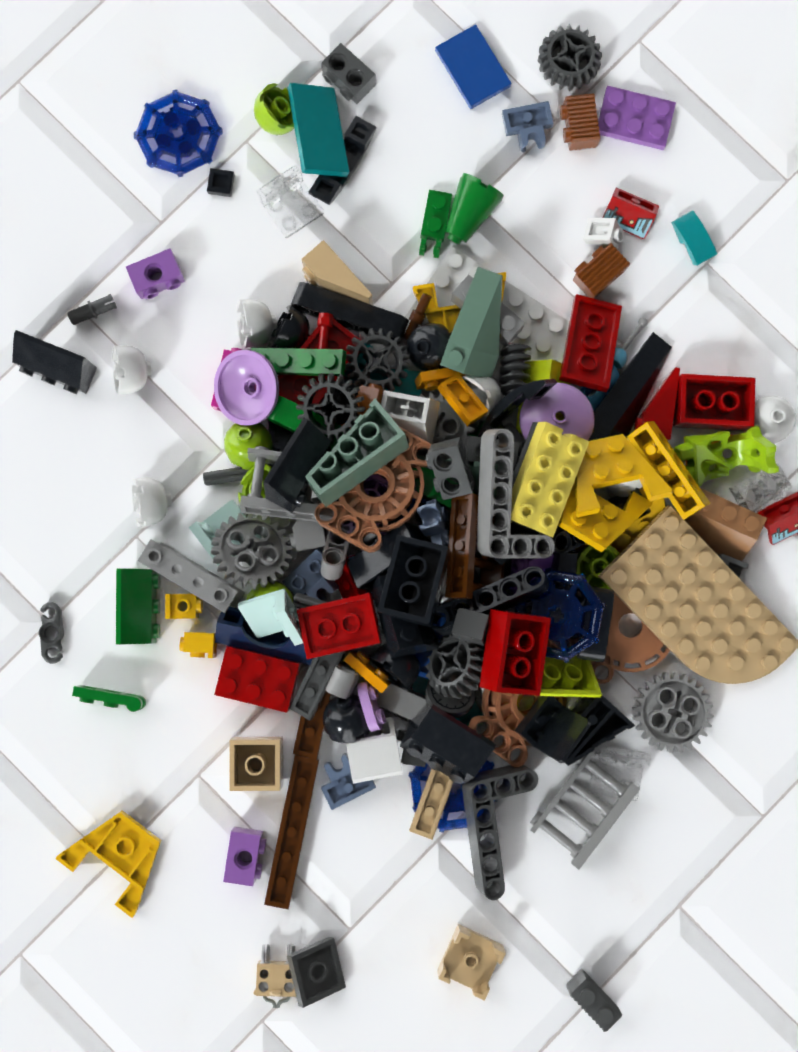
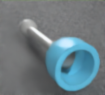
M640 318L638 326L623 347L615 349L613 364L617 369H622L627 361L626 349L641 328L648 324L646 318Z

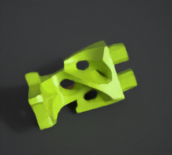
M759 426L751 427L747 432L730 435L729 431H718L707 435L684 436V443L674 447V451L681 461L685 460V467L699 487L708 480L729 476V470L738 465H746L750 471L756 473L761 470L767 473L779 472V467L775 461L776 445L762 435ZM726 449H730L732 452L729 458L723 457V452ZM716 464L715 468L709 471V467Z

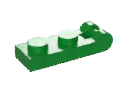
M76 685L73 687L72 696L79 697V702L93 704L94 700L103 701V706L118 708L120 704L125 705L131 712H136L146 706V699L141 695L86 685Z

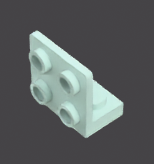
M234 500L227 502L203 522L196 521L189 526V529L212 559L216 556L211 554V549L214 547L211 543L215 537L216 529H220L222 522L228 524L230 516L237 520L238 514L241 513V509ZM255 534V537L261 539V535ZM231 540L233 544L241 545L239 541Z
M285 589L238 603V609L257 638L283 631L286 637H290L294 646L303 644L297 610Z

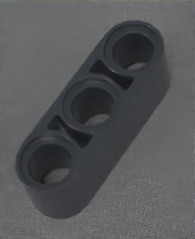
M593 586L587 587L577 644L578 659L604 662L614 603V590Z

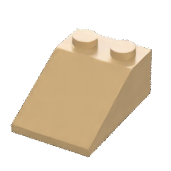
M324 240L301 259L302 271L305 274L303 277L307 283L373 305L371 292Z

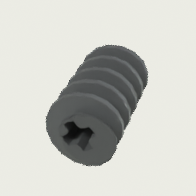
M512 344L501 349L500 354L503 357L500 359L502 367H500L499 372L502 376L499 378V383L501 384L499 387L502 395L506 396L516 388L527 384L523 380L530 379V374L524 373V370L531 368L530 364L524 363V361L531 360V355L524 354V352L532 349L530 346Z

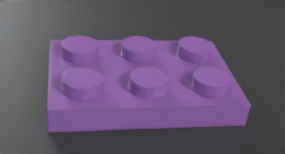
M607 85L598 118L600 135L664 150L676 102Z

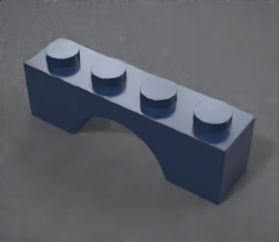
M229 606L226 613L221 611L216 624L215 643L307 665L311 664L313 658H306L304 644L294 646L290 637H286L283 631L257 638L238 608Z

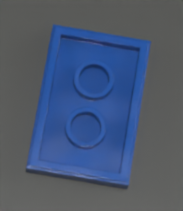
M476 24L435 47V52L470 110L511 87V81Z

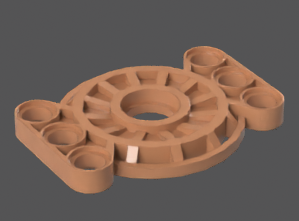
M403 428L401 429L409 440V448L372 474H379L387 479L388 488L383 495L379 497L369 496L364 491V480L341 496L339 501H334L327 507L321 503L315 509L316 520L322 527L369 553L376 552L381 548L383 540L380 532H388L410 520L423 499L424 478L421 467L428 466L426 460H420L416 455L420 449L429 450L431 444ZM420 478L419 493L415 491V479ZM417 499L414 507L408 513L406 510L412 500ZM332 509L334 516L331 520L323 521L320 519L322 510ZM400 515L403 516L398 522L388 525V522L395 520ZM344 522H354L356 524L355 530L349 534L344 533L341 529ZM376 524H383V527H377ZM369 533H373L378 537L377 543L373 546H367L363 543L364 537Z
M615 593L604 662L590 661L594 673L600 665H604L608 669V675L605 679L597 678L600 684L608 683L612 679L614 669L623 672L645 671L656 666L670 652L667 647L663 652L660 650L664 644L642 621V629L637 636L630 638L620 632L619 621L621 617L628 613H634ZM572 620L565 624L563 632L573 650L577 652L578 637L574 638L569 634V627L573 624ZM657 654L659 656L653 662L645 664V661ZM614 660L618 661V666L614 665ZM625 663H638L640 666L637 668H624Z
M548 638L547 650L563 651ZM484 689L482 695L483 716L473 717L470 720L469 727L476 731L478 724L485 722L486 729L481 735L494 742L497 736L502 735L503 743L495 748L493 752L508 764L520 767L528 759L526 746L530 744L516 733L515 729L531 707L520 711L517 708L519 694L491 691L490 704H488L491 690ZM534 696V702H533L532 706H533L534 703L537 701V699L539 698V696ZM554 696L566 707L567 697ZM516 748H519V757L516 760L512 761V751Z

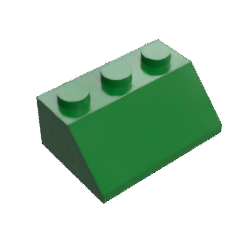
M116 568V645L157 643V638H160L161 629L160 624H157V614H160L161 603L160 599H157V589H160L161 577L160 574H157L152 569Z

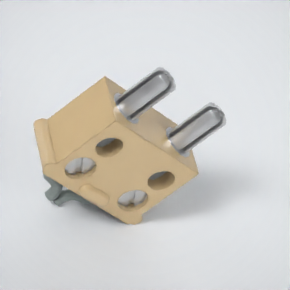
M262 944L261 960L257 963L256 988L253 994L263 996L266 1002L272 1003L273 1008H280L282 1003L288 1002L291 997H296L292 976L287 973L290 970L287 955L290 954L291 944L287 945L286 961L270 960V944H267V946ZM292 944L291 953H294L295 945ZM262 970H267L268 974H263ZM267 996L287 998L279 1000L276 1005V1002L273 999L267 998Z

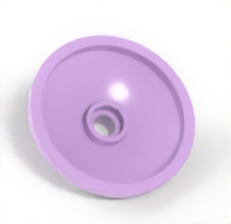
M238 350L226 356L220 363L214 378L216 402L222 413L236 424L255 425L267 419L273 412L279 396L278 377L270 361L262 354L252 350Z
M557 382L541 399H526L520 410V429L526 440L533 422H548L563 429L562 434H574L588 441L594 428L593 408L587 397L579 389L569 384ZM556 413H562L564 419L562 421L557 420Z

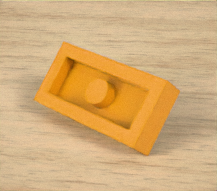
M449 368L420 372L414 381L416 389L425 388L426 391L437 389L440 383L457 373L461 377L466 374Z
M459 373L440 383L437 388L467 427L486 416L489 411Z
M353 650L345 657L344 661L381 694L390 686L389 675L381 668L375 669L370 665V659L363 652Z

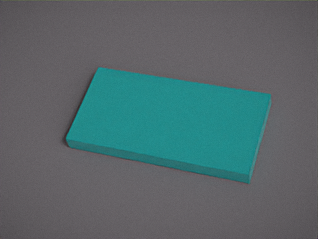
M290 82L287 88L302 173L347 177L350 172L335 89L332 87Z

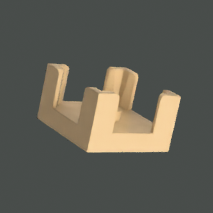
M457 924L437 969L438 979L450 984V979L467 986L472 989L475 997L485 1001L490 990L488 982L498 962L501 965L506 955L503 944Z

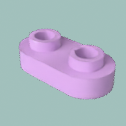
M368 681L358 683V696L367 726L371 732L381 730L383 724L386 723L383 709H379L377 703L379 698L378 690Z

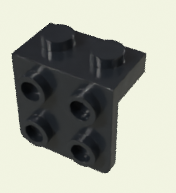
M539 696L517 726L515 732L532 747L558 763H564L590 728L591 723L583 716L564 707L554 696Z

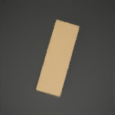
M431 768L409 828V832L431 840L434 838L453 785V781L442 772Z

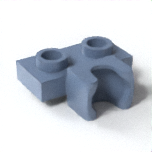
M549 101L502 110L501 115L506 137L518 134L521 152L526 151L528 140H534L539 149L545 146L546 137L544 129L552 128L554 124Z
M436 499L426 501V505L417 508L423 525H419L420 531L426 537L431 535L432 543L449 546V530L446 526L449 516L446 507H442Z
M320 548L309 555L282 581L294 596L296 593H301L326 601V597L322 592L323 588L328 593H333L339 589L338 584L334 580L325 579L321 575L323 551Z
M344 753L341 757L343 763L341 769H335L331 762L324 764L325 771L331 782L321 786V790L331 810L376 788L373 780L353 784L347 753Z

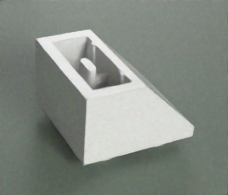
M384 390L381 406L397 425L432 444L441 402Z
M393 717L386 718V723L383 724L381 730L370 731L367 736L364 737V734L356 737L357 741L346 743L353 784L403 774Z

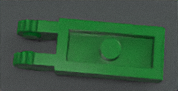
M429 189L420 235L419 255L424 256L427 249V240L436 241L433 249V258L439 259L442 242L444 243L452 193Z

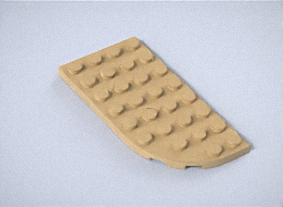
M669 505L598 575L687 668L706 679L725 684H740L760 679L776 670L798 648V640Z

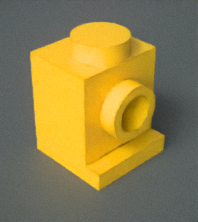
M165 594V619H197L199 614L203 613V600L193 594ZM183 601L187 603L185 611L180 609V603Z
M184 632V637L180 638L179 650L190 652V657L205 658V653H208V658H216V633Z

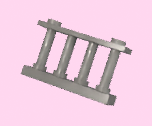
M262 446L248 448V459L251 462H255L251 493L248 496L241 495V513L317 522L315 509L318 504H313L311 501L312 489L310 485L305 491L307 496L300 508L296 506L292 513L261 496L265 463L275 464L282 452L271 451ZM329 508L322 510L320 513V519L323 521H329L334 516V511Z
M150 539L137 560L226 613L229 606L237 608L238 603L246 593L162 542L159 544Z
M594 752L575 762L578 768L543 813L538 811L530 821L533 825L530 831L535 833L540 827L571 852L570 855L573 857L571 864L578 870H580L640 790L633 782H630L629 785L626 783L621 784L593 762L591 758L594 756ZM584 768L588 769L617 792L616 796L619 798L614 805L606 804L576 780ZM569 787L602 812L600 815L604 818L599 825L595 823L592 825L561 800ZM554 807L586 832L585 835L588 839L583 846L580 843L576 844L546 820V817Z

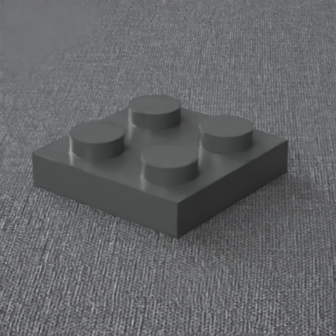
M333 937L325 938L287 955L299 1007L309 1006L346 988Z

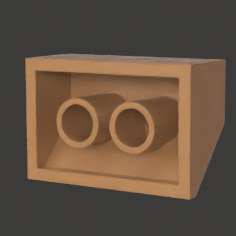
M701 488L710 504L684 520L716 554H724L743 561L757 542L767 518Z

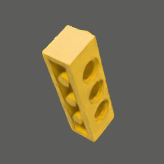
M654 421L646 422L626 436L631 444L672 488L673 492L671 497L668 498L683 520L710 504Z

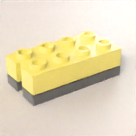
M533 422L513 473L511 523L535 534L547 535L553 538L589 441L574 434H562L563 429L548 422Z

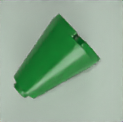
M463 173L459 179L445 231L449 234L447 239L458 245L461 242L467 243L502 202L504 194L490 184L487 186L482 183L481 179Z

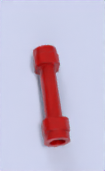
M319 313L317 323L318 328H320L318 349H328L329 331L333 328V315L330 313Z

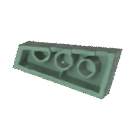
M376 398L369 404L370 408L363 415L360 414L354 421V426L346 434H342L337 440L336 446L330 452L327 451L305 476L311 489L325 507L332 504L409 448L406 434Z

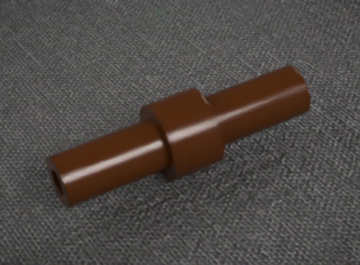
M426 293L422 294L416 309H413L409 317L410 323L403 336L404 339L408 340L411 332L419 325H422L426 317L424 313L432 296Z

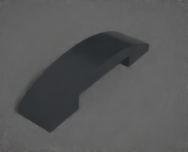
M355 116L344 134V144L350 173L347 177L319 175L308 194L330 205L351 178L366 152L377 127Z
M555 379L533 381L507 394L489 413L480 429L478 437H482L483 433L489 429H506L502 422L526 399H541L557 381Z

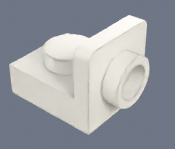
M588 218L583 236L585 244L609 245L612 243L618 249V245L623 239V229L618 224L616 218Z

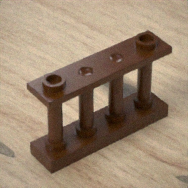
M471 493L454 497L451 500L448 546L451 553L447 565L446 598L472 599L473 591L504 578L505 562L503 565H500L489 556L475 557L478 517L477 494ZM494 514L493 519H492L493 524H494L495 521H496V516H495V514ZM474 567L481 568L480 583L473 582ZM486 598L483 604H492L494 598Z

